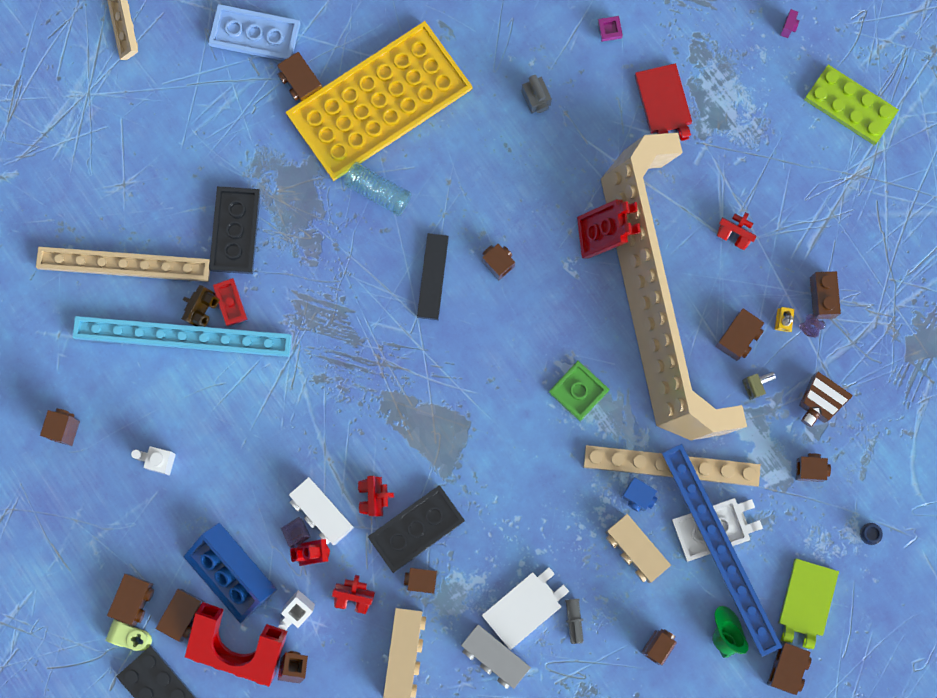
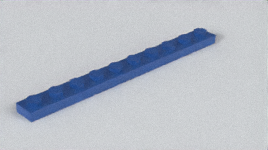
M680 444L663 452L662 456L761 657L782 648L683 445Z

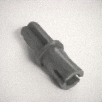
M579 599L565 600L568 617L566 623L569 626L571 644L583 643L581 623L583 619H581Z

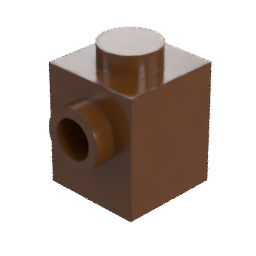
M497 244L493 247L491 245L482 253L484 255L482 263L498 281L515 267V261L511 258L513 255L505 246L501 247Z
M809 453L808 457L801 456L797 458L796 480L824 482L827 480V477H830L831 465L828 464V458H821V454Z
M295 651L286 652L280 659L278 680L300 684L305 679L308 656L301 655V653Z

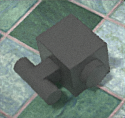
M532 75L528 78L529 82L522 84L521 92L531 114L534 112L542 113L551 106L552 98L542 76L537 78L536 75Z

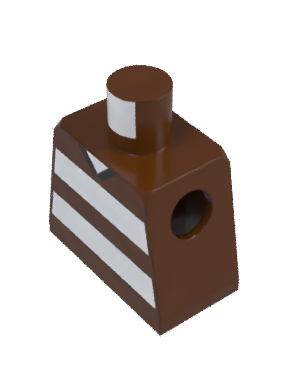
M818 371L811 377L799 404L800 407L807 411L801 421L809 427H813L817 419L825 423L853 395Z

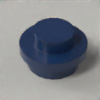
M867 523L862 526L860 537L864 543L875 545L882 539L883 532L879 525Z

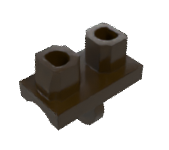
M199 285L190 299L185 296L182 300L187 302L181 319L194 326L206 327L209 322V316L205 313L208 307L216 308L220 299L215 296L213 291Z

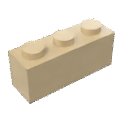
M628 514L605 532L608 535L606 537L607 541L613 548L617 546L622 551L620 556L628 565L633 564L637 569L635 574L642 582H653L671 566Z

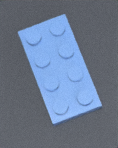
M218 4L208 43L212 47L284 61L294 53L300 20Z

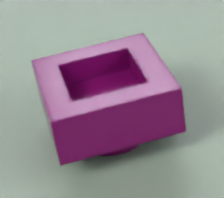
M790 9L780 36L788 38L791 32H796L800 21L796 19L798 11Z
M619 16L598 19L601 42L622 39L623 34Z

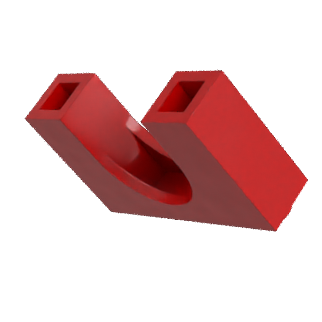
M202 602L195 613L185 658L269 687L276 675L288 631L266 624L259 637L256 651L249 654L235 653L222 643L219 636V627L224 609Z

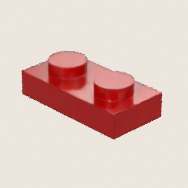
M234 278L214 284L213 288L216 297L220 299L219 306L226 326L248 320Z

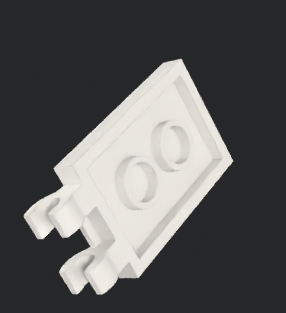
M734 498L713 505L732 546L749 541V533L763 529L760 520L747 524L743 514L744 511L755 508L752 499L737 504ZM691 513L672 520L687 562L711 554Z
M547 568L538 577L532 572L482 615L510 650L560 609L561 606L557 601L569 592L564 585L555 592L547 585L546 581L555 575L550 568Z

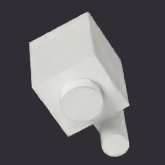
M151 446L148 453L139 450H133L131 453L133 458L145 462L143 468L170 475L176 455L170 451Z
M298 590L284 605L281 612L284 617L281 618L278 628L287 630L292 623L299 628L313 612L315 604Z

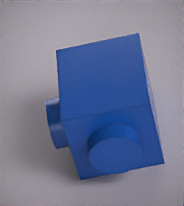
M635 477L631 480L621 497L628 501V506L637 512L640 509L642 511H645L647 508L652 509L658 499L655 497L657 490Z

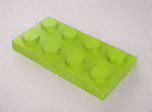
M829 64L804 99L874 146L899 111V109Z

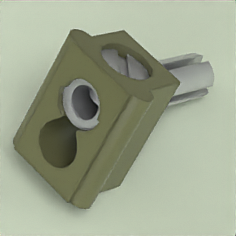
M773 372L763 376L755 374L742 380L750 400L766 394L762 384L776 378L773 376L775 375Z

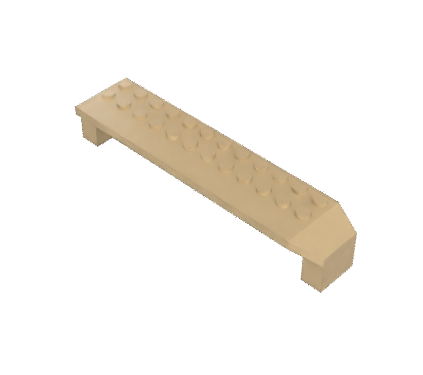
M678 133L644 135L621 153L602 176L601 183L606 204L615 199L623 200V202L627 201L628 204L637 202L638 211L627 214V221L631 225L639 223L640 233L628 235V243L620 245L616 249L656 426L689 440L725 435L747 427L743 406L715 409L692 391L643 179L648 169L662 168L683 153Z

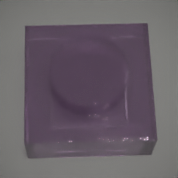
M300 517L281 528L287 544L291 548L311 538L303 519Z

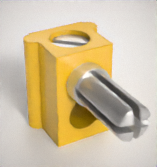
M786 307L777 308L775 330L792 332L794 309Z

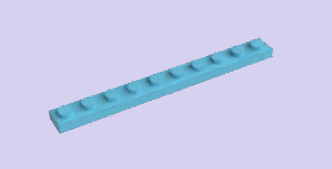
M75 316L73 338L81 340L290 357L292 339L291 334Z

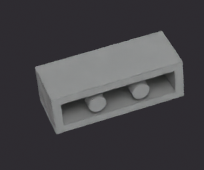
M480 625L474 628L461 645L464 648L462 653L471 660L476 657L482 662L480 667L489 675L493 671L499 676L497 681L506 689L510 686L514 689L531 668Z

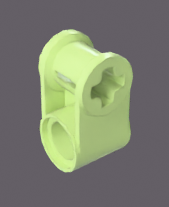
M113 619L105 641L131 650L144 651L151 646L152 637L147 631ZM140 637L143 640V644H139L136 638Z

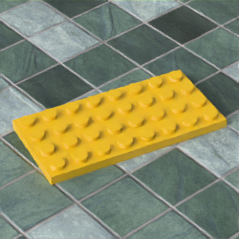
M424 21L286 111V115L334 182L471 91L473 86L426 21Z

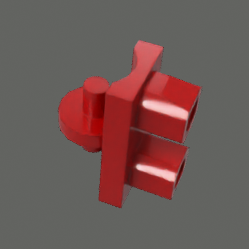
M747 212L742 217L737 214L733 215L732 219L737 221L738 225L723 217L719 222L720 227L717 236L727 241L732 231L739 234L734 245L742 250H745L751 241L754 242L757 237L755 234L742 228L744 225L751 229L754 224L747 220L749 215Z
M367 476V479L358 481L359 493H368V501L359 503V513L368 514L373 517H383V507H388V498H394V493H388L387 484L382 485V477Z
M326 539L297 544V548L290 549L291 561H299V566L328 562L330 549L326 544Z
M355 575L354 581L345 579L344 585L336 583L332 593V597H335L334 607L346 609L348 600L356 602L355 611L357 613L366 614L373 602L375 592L366 590L367 584L359 582L360 575Z

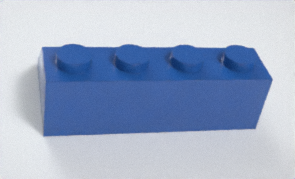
M220 523L204 532L183 556L240 624L264 604L277 590Z

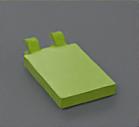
M794 559L778 621L779 624L784 625L781 641L792 643L795 631L805 634L802 647L807 649L815 648L816 635L823 636L839 571L800 559Z

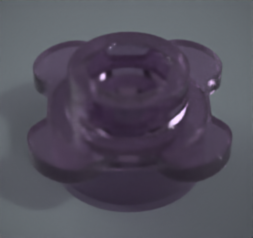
M808 314L805 322L800 324V329L806 336L816 338L819 336L820 330L824 329L826 325L824 321H819L813 314Z

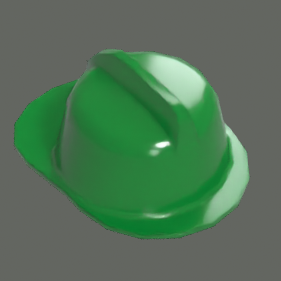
M719 606L714 614L717 628L712 635L713 644L720 651L723 658H728L736 653L745 654L748 651L749 645L744 636L739 618L730 608Z

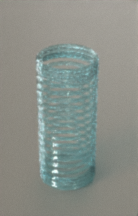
M358 162L352 165L344 180V186L351 188V190L354 189V192L357 191V193L364 195V197L374 201V203L377 202V205L380 204V207L387 208V210H390V212L397 216L403 213L412 196L410 191L403 190V187L400 188L399 185L396 186V183L393 184V181H386V178L383 179V176L380 177V174L373 173V170L370 171V168L367 169V167Z

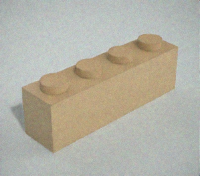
M395 609L383 698H416L417 684H413L414 675H419L420 662L416 661L417 652L422 653L423 639H419L420 630H425L426 617L422 616V611Z

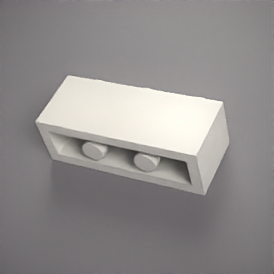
M309 477L289 494L292 498L290 501L291 505L298 512L302 509L307 515L304 518L312 528L318 527L321 531L319 536L321 539H326L327 545L331 542L335 546L354 529L350 522Z

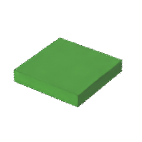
M577 361L548 393L581 422L610 389L583 364Z

